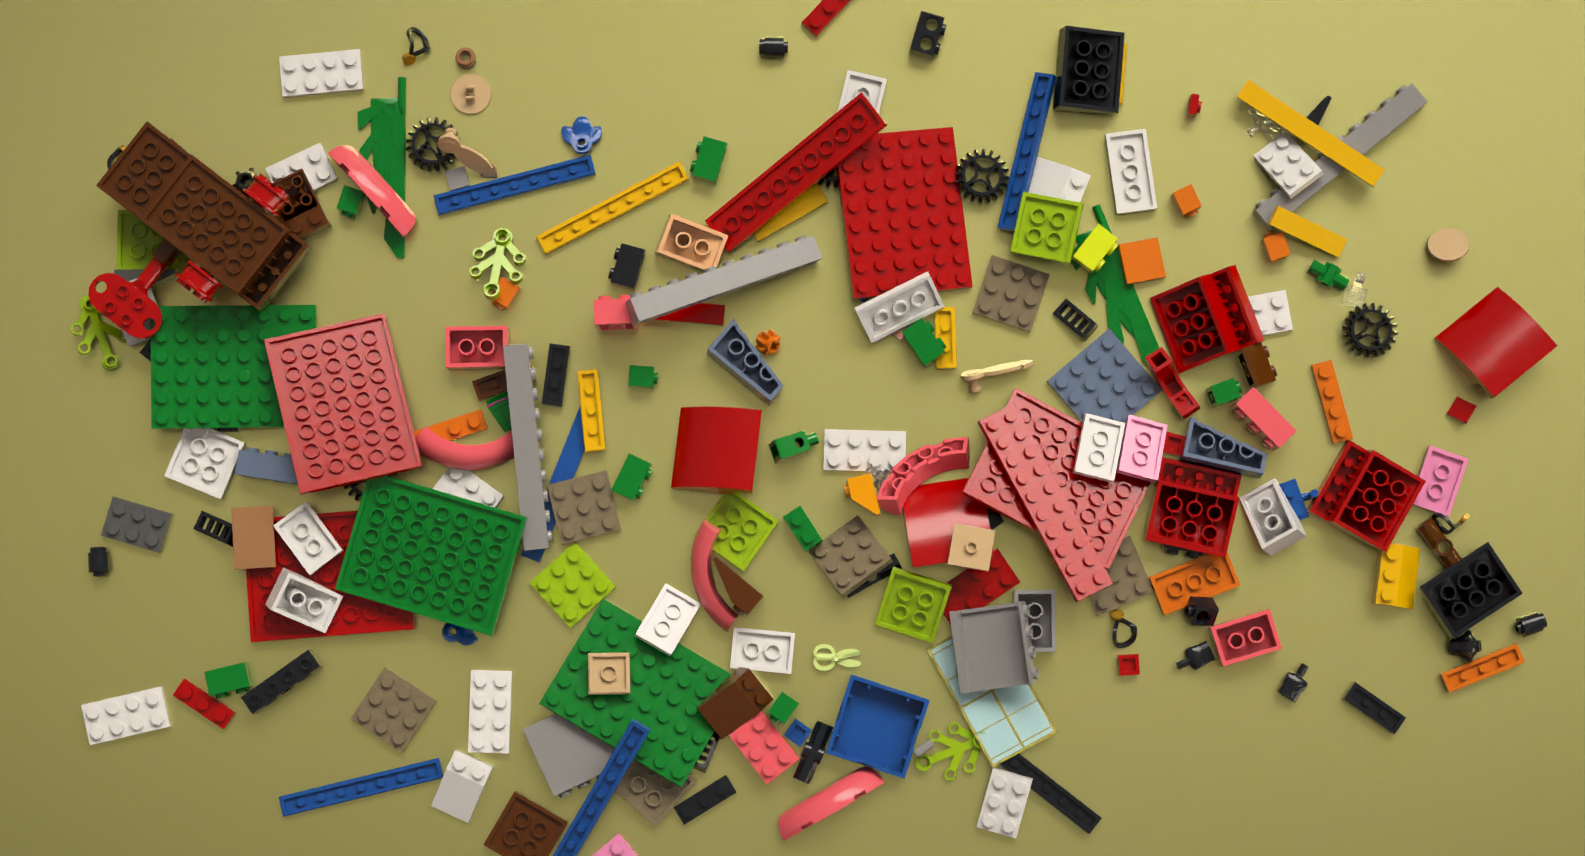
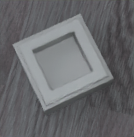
M465 166L445 171L450 191L470 186Z
M928 739L913 751L919 757L934 747V743L931 739Z

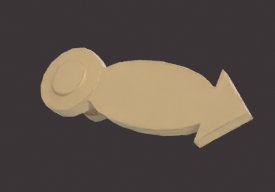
M447 128L444 135L439 137L438 147L441 151L454 153L455 157L463 165L473 171L482 173L481 177L497 178L496 163L491 165L490 161L480 152L461 145L459 138L456 136L457 132L455 129Z
M1020 360L1019 362L995 365L982 370H969L961 374V379L968 381L969 392H978L981 390L979 378L1012 372L1021 368L1025 369L1033 365L1034 360Z

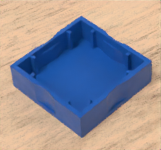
M851 674L826 753L905 779L918 732L922 726L930 700Z

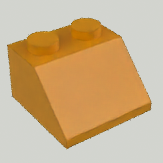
M871 473L848 478L846 480L847 484L843 486L846 498L850 497L851 502L872 515L879 516L880 510Z

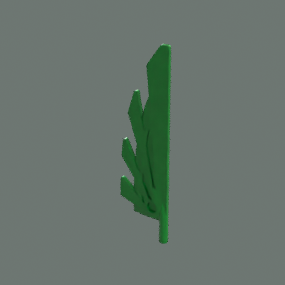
M398 77V98H372L371 107L358 111L359 130L371 121V134L359 149V153L368 160L372 152L375 170L405 202L406 77ZM367 197L371 212L375 214L376 206ZM386 218L384 240L397 258H404L405 236L403 237Z
M1100 204L1092 207L1099 224L1112 234ZM1094 229L1077 236L1078 246L1074 249L1073 256ZM1116 247L1110 256L1106 254L1103 257L1105 263L1097 272L1093 270L1088 274L1085 291L1092 304H1095L1096 286H1098L1106 300L1108 328L1121 343H1124L1122 323L1135 338L1142 362L1147 365L1145 357L1159 349V345L1134 285L1125 284L1118 247ZM1072 260L1071 262L1075 270H1078L1080 265Z

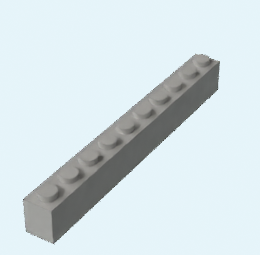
M1404 84L1396 91V97L1392 100L1388 97L1380 104L1382 107L1380 110L1375 112L1373 109L1364 117L1366 119L1364 123L1360 125L1357 122L1349 129L1351 133L1348 136L1344 137L1341 135L1338 139L1363 155L1423 107L1427 100L1413 84H1410L1408 87ZM1319 153L1317 155L1319 159L1315 163L1323 171V175L1293 198H1290L1278 186L1271 192L1272 197L1266 201L1264 198L1255 205L1257 209L1253 214L1269 232L1274 228L1268 222L1276 205L1293 212L1345 169L1322 153Z
M806 235L794 239L795 242L789 244L788 241L776 245V249L770 250V247L758 251V255L752 256V254L742 256L740 258L741 261L734 263V260L723 263V267L717 269L715 266L709 267L704 270L703 274L698 275L695 272L685 276V280H671L667 282L665 287L661 288L660 285L649 288L647 293L642 294L641 291L630 295V299L625 302L633 325L647 322L815 264L822 259L814 236L807 238Z
M529 343L509 344L503 346L520 515L527 517L522 534L524 551L549 548V543H552L553 539L552 531L547 529V522H551L550 511L545 509V502H548V491L543 490V482H546L545 469L541 470V462L544 461V451L539 449V441H542L541 429H537V421H540L539 408L535 409L534 400H538L537 388H533L532 380H536L535 367L531 368L530 360L534 359L533 347H529Z

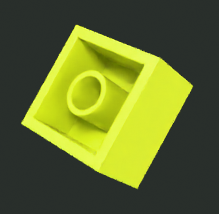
M1098 224L1074 254L1072 260L1089 273L1093 270L1097 272L1105 263L1103 257L1106 254L1110 256L1118 246L1115 243L1118 238Z

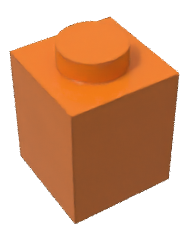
M1192 184L1173 192L1171 195L1181 217L1187 215L1189 218L1199 213L1198 209L1202 205Z
M1274 230L1264 234L1265 238L1261 240V244L1268 263L1291 255L1283 232L1277 233Z
M501 277L498 282L500 296L492 300V305L500 310H503V308L509 310L521 288Z

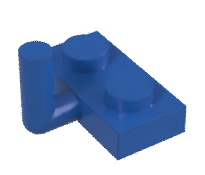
M1296 479L1279 484L1298 519L1308 518L1309 515L1304 501L1317 497L1318 491L1313 489L1301 494Z

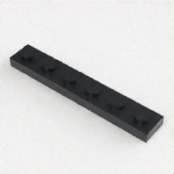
M1017 754L1000 763L1009 772L1033 778L1030 789L1088 834L1092 832L1102 819L1021 754Z

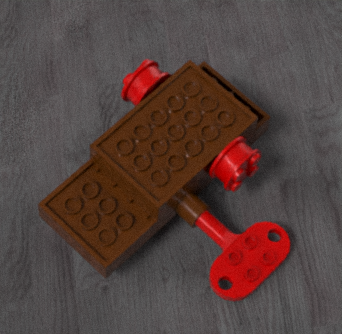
M146 122L96 186L164 239L152 253L153 259L134 282H128L115 273H104L92 281L88 296L90 303L96 310L126 333L137 339H146L154 336L160 330L163 322L161 309L148 297V290L166 267L171 268L182 253L200 265L199 268L188 259L186 261L188 265L181 274H176L178 277L176 281L188 291L191 288L194 289L193 295L205 304L207 301L212 302L213 299L211 297L218 288L222 289L224 287L213 278L215 277L262 313L312 248L273 217L278 218V212L285 204L290 203L288 200L289 196L278 186L274 189L272 187L273 183L260 173L259 176H253L254 181L247 189L244 188L242 190L247 195L245 196L192 154H189L149 122ZM105 282L107 285L106 291L102 293L97 292V284ZM148 319L155 321V327L152 330H146L144 326Z

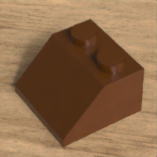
M1262 342L1244 347L1236 352L1250 389L1252 387L1256 389L1276 381V369L1274 365H1270L1268 348L1263 346Z

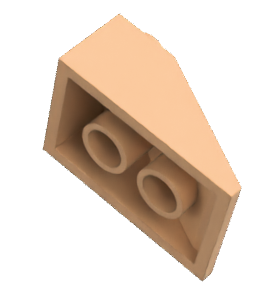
M669 214L654 253L701 270L712 266L717 268L728 235L677 215Z

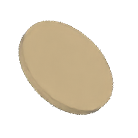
M466 74L459 77L451 88L452 103L460 112L465 114H477L483 111L491 99L489 84L484 78L476 74Z
M1443 228L1430 236L1428 250L1437 260L1454 262L1467 254L1469 240L1460 230Z

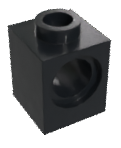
M1190 596L1184 608V614L1190 624L1199 626H1214L1219 612V608L1212 597Z

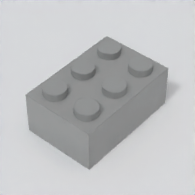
M1013 590V603L1025 601L1026 605L1029 606L1030 617H1028L1029 626H1032L1033 638H1031V644L1035 647V651L1056 652L1055 590Z

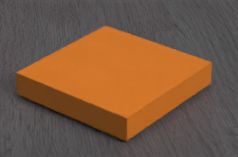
M1158 237L1119 244L1117 246L1126 285L1166 277Z

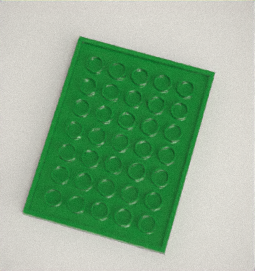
M252 305L159 306L163 315L162 326L151 337V429L284 427L264 339L316 328V305H267L262 313ZM150 319V330L155 327V321Z
M391 476L367 480L335 589L493 636L527 517Z
M602 599L539 704L614 749L617 747L632 719L637 720L651 730L633 760L681 788L714 733V730L696 708L731 674L679 643L671 656L635 637L642 621L607 600ZM629 652L630 694L588 695V653Z

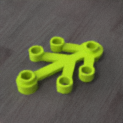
M506 228L497 229L493 234V240L473 251L474 259L481 262L486 258V253L496 248L494 255L479 265L472 266L469 270L471 278L477 280L482 277V272L493 266L490 282L485 284L483 288L484 295L489 300H495L500 296L498 282L501 266L509 274L512 283L519 284L522 281L521 272L512 266L504 256V251L506 248L513 256L516 266H523L525 264V255L519 252L513 245V235ZM477 253H483L482 256H476ZM518 257L523 258L521 261L516 260ZM474 271H479L476 275L472 274ZM518 275L519 278L513 279V276ZM491 291H495V292H496V293L493 294V295H490V294H489V292H491Z
M85 295L79 303L82 312L77 322L71 326V333L74 336H80L83 333V325L88 316H90L92 324L83 342L78 345V352L81 355H87L96 335L104 355L102 366L104 369L112 371L117 368L119 360L115 354H112L105 333L116 337L122 343L126 342V339L119 337V334L123 333L122 329L119 330L100 321L98 313L103 314L96 310L94 306L87 307L86 302L90 301L88 295ZM75 326L81 328L79 333L74 332L73 328ZM82 345L87 346L88 350L86 352L80 350ZM112 358L114 363L108 364L106 360Z
M956 722L948 725L949 733L953 735L959 734L969 740L960 743L942 735L938 730L930 731L929 739L932 742H940L951 748L930 756L922 754L917 757L915 765L919 770L927 771L933 763L953 756L949 768L944 771V777L949 781L954 780L964 752L971 748L973 749L969 760L964 762L963 769L967 773H972L975 770V763L982 748L973 732L960 727ZM951 725H957L958 730L952 732L950 730ZM933 732H937L939 734V738L937 740H933L931 738V734ZM921 759L927 760V765L925 767H922L919 762ZM967 763H972V770H966L965 766ZM952 770L954 776L948 778L946 776L947 771Z

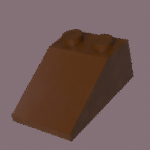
M715 556L713 561L730 600L734 604L733 609L741 616L744 613L748 616L762 600L763 595Z
M739 667L696 709L718 737L723 739L760 713L773 698L749 668Z

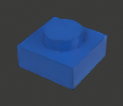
M795 718L784 736L801 747L812 730Z

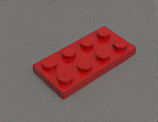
M998 548L994 550V556H991L988 572L968 568L947 582L952 587L943 615L950 625V611L985 607L1020 583V580Z

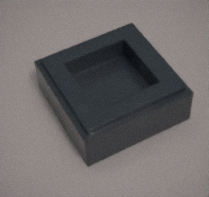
M987 508L990 530H993L1002 524L1004 520L999 513Z

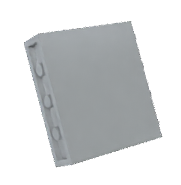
M1025 601L949 612L960 694L1037 683L1039 672L1038 668L1034 665L1036 651L1035 647L1031 644L1033 630L1032 626H1029L1028 623L1030 609Z
M553 714L522 729L553 796L559 795L560 798L570 794L571 788L577 786L578 789H581L590 784L588 780L594 777L598 779L615 750L557 714Z

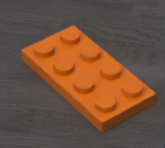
M1228 552L1226 558L1207 554L1149 577L1163 615L1184 608L1190 596L1212 597L1240 586Z

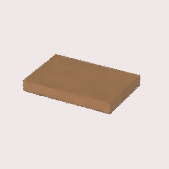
M273 506L231 508L234 570L276 567Z

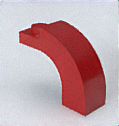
M1163 347L1145 357L1147 366L1156 383L1162 389V393L1183 420L1201 409L1198 402L1180 379L1172 359Z

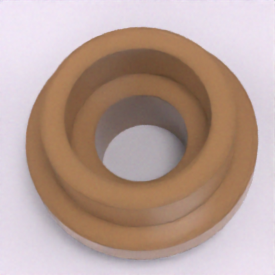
M461 48L457 51L455 59L460 67L469 68L475 63L476 56L470 48ZM464 55L469 56V60L466 62L462 60Z

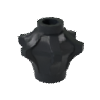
M251 167L245 172L240 173L237 171L235 173L237 175L236 182L232 185L245 196L247 195L242 190L250 186H246V182L251 181L252 183L254 181L253 176L256 175L254 168Z
M1467 630L1462 636L1450 640L1451 655L1462 657L1468 663H1472L1477 652L1482 651L1481 640H1477L1472 635L1471 630Z

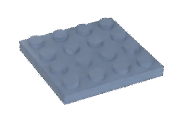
M1110 329L1105 331L1047 381L1082 423L1086 413L1124 423L1128 415H1134L1162 391Z

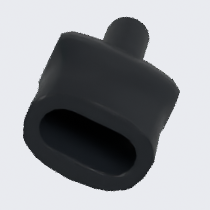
M1207 641L1187 648L1185 650L1186 658L1176 662L1179 670L1188 665L1197 670L1216 659Z
M1301 663L1296 673L1287 672L1277 692L1296 703L1300 694L1308 685L1303 676L1309 667Z

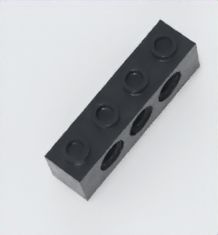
M307 650L243 695L241 699L252 714H257L321 669L323 665L312 650Z

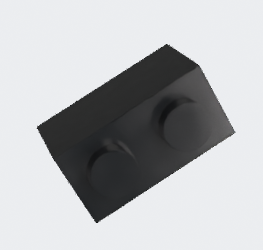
M621 243L620 248H616L614 259L617 261L615 267H611L608 279H611L612 285L636 290L646 253L645 249Z

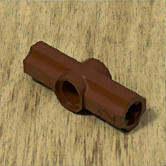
M1432 518L1425 520L1416 528L1431 547L1432 553L1440 559L1446 569L1462 559L1453 547L1452 542L1446 538ZM1440 542L1446 544V551L1444 553L1438 550Z

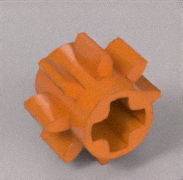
M769 329L768 333L762 331L756 337L757 345L755 347L765 356H767L768 352L774 354L780 348L779 340L781 337L771 329Z

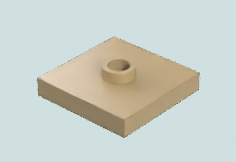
M954 524L948 565L988 572L995 530Z
M629 652L588 653V695H629Z

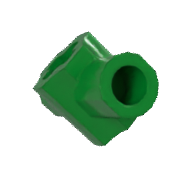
M1314 260L1308 270L1310 273L1318 276L1316 280L1320 284L1332 288L1334 285L1344 291L1350 281L1349 278L1340 274L1342 270L1338 266L1329 262L1323 265Z

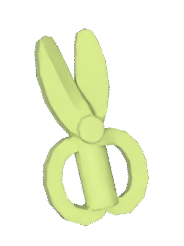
M820 644L813 651L815 657L813 664L815 668L821 671L832 669L835 662L845 667H858L861 665L860 661L849 659V657L861 655V651L857 649H844L836 653L831 645ZM820 649H829L831 653H818ZM818 661L831 662L829 666H820Z

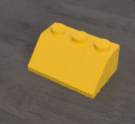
M1391 543L1386 552L1378 549L1372 604L1413 610L1420 556L1419 548Z

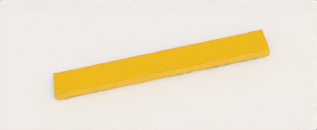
M1250 80L1246 82L1238 94V99L1370 186L1374 187L1385 169Z
M679 161L536 236L545 255L681 185L688 181L689 178Z

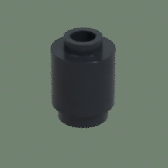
M765 37V39H760L759 55H764V57H784V53H788V41H784V37Z
M107 547L90 548L88 567L89 573H93V577L106 576L105 572H110Z
M1532 612L1517 618L1514 626L1519 635L1527 637L1543 631V628L1547 627V621L1542 612Z

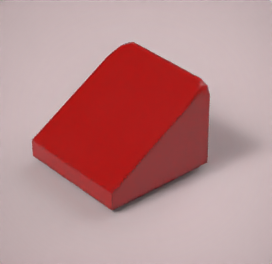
M1456 397L1447 415L1462 424H1466L1477 406Z

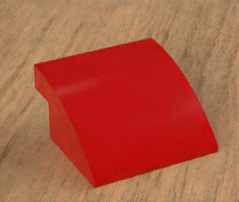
M1236 265L1228 266L1212 274L1197 277L1150 297L1178 373L1191 370L1238 352L1244 347L1265 341Z
M1499 287L1492 290L1435 337L1436 341L1473 385L1479 383L1491 399L1496 397L1557 347V344L1543 328Z
M708 406L681 407L671 488L732 495V491L752 493L762 410Z
M1346 440L1317 490L1318 496L1312 499L1307 512L1348 535L1386 552L1426 481L1374 450H1366L1354 442Z
M1162 457L1158 481L1154 484L1145 540L1226 558L1239 503L1237 494L1242 475Z
M969 478L919 485L908 496L902 510L912 568L948 563L954 524L990 529L986 506L961 494ZM992 548V554H991V556H994V549H993V548Z

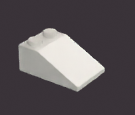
M1037 157L1028 193L1080 202L1091 175L1072 167Z
M1275 478L1240 497L1261 548L1272 556L1306 537L1296 513Z
M283 568L265 605L274 612L326 633L343 596L302 575Z
M455 750L431 806L469 823L494 766L464 752Z

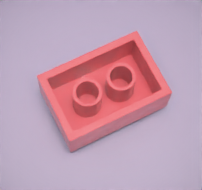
M619 295V299H611L610 296H598V300H594V325L598 331L639 329L638 325H633L625 304L630 299V295Z
M508 326L445 327L446 368L448 370L505 369L503 346L509 345Z
M1254 387L1249 389L1231 406L1234 410L1232 414L1239 421L1243 419L1248 424L1246 428L1254 436L1257 434L1262 439L1261 443L1268 450L1272 449L1275 451L1279 449L1296 432L1294 427Z
M1270 609L1208 627L1220 667L1282 649Z
M763 711L729 735L766 784L799 760L797 754Z

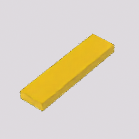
M817 184L807 190L753 234L757 242L828 203L820 186Z
M1277 205L1268 222L1269 225L1338 258L1348 240Z
M598 369L577 371L585 453L606 451Z

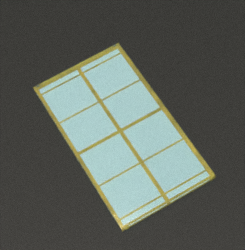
M950 636L927 649L992 768L997 767L1000 763L1058 732L1031 684L960 694L953 637Z

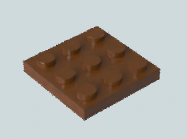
M514 791L486 839L484 846L501 856H549L568 821Z

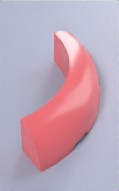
M337 146L328 152L336 164L354 181L378 209L382 207L380 212L404 237L412 229L416 216L394 189L352 146Z
M428 427L423 428L415 437L418 451L421 455L453 469H487L514 458L512 430L495 441L480 445H463L450 442L433 433Z
M969 438L945 439L943 443L933 446L928 444L903 458L893 467L892 473L887 480L883 481L877 497L879 506L886 512L901 515L908 496L921 483L946 471L969 469Z
M704 519L698 529L692 547V581L704 610L719 627L728 632L739 615L726 604L717 592L711 568L714 545L721 530Z
M861 767L784 811L778 821L782 839L784 841L877 788L885 783L883 778L874 769Z

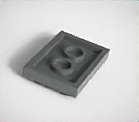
M113 496L101 536L161 553L173 514Z

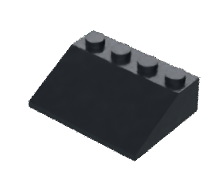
M1064 26L1060 29L1054 110L1118 113L1125 33L1074 26Z
M1489 542L1420 586L1430 608L1449 639H1455L1523 594Z

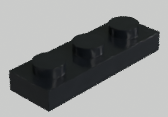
M549 344L542 405L563 406L570 346Z
M1356 682L1352 684L1343 697V700L1392 734L1397 732L1406 719L1405 716Z
M727 775L673 808L685 825L735 794L736 790Z

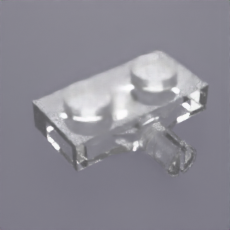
M1252 107L1247 109L1255 122V125L1247 130L1248 134L1252 132L1249 135L1250 137H1253L1261 130L1273 141L1286 131Z

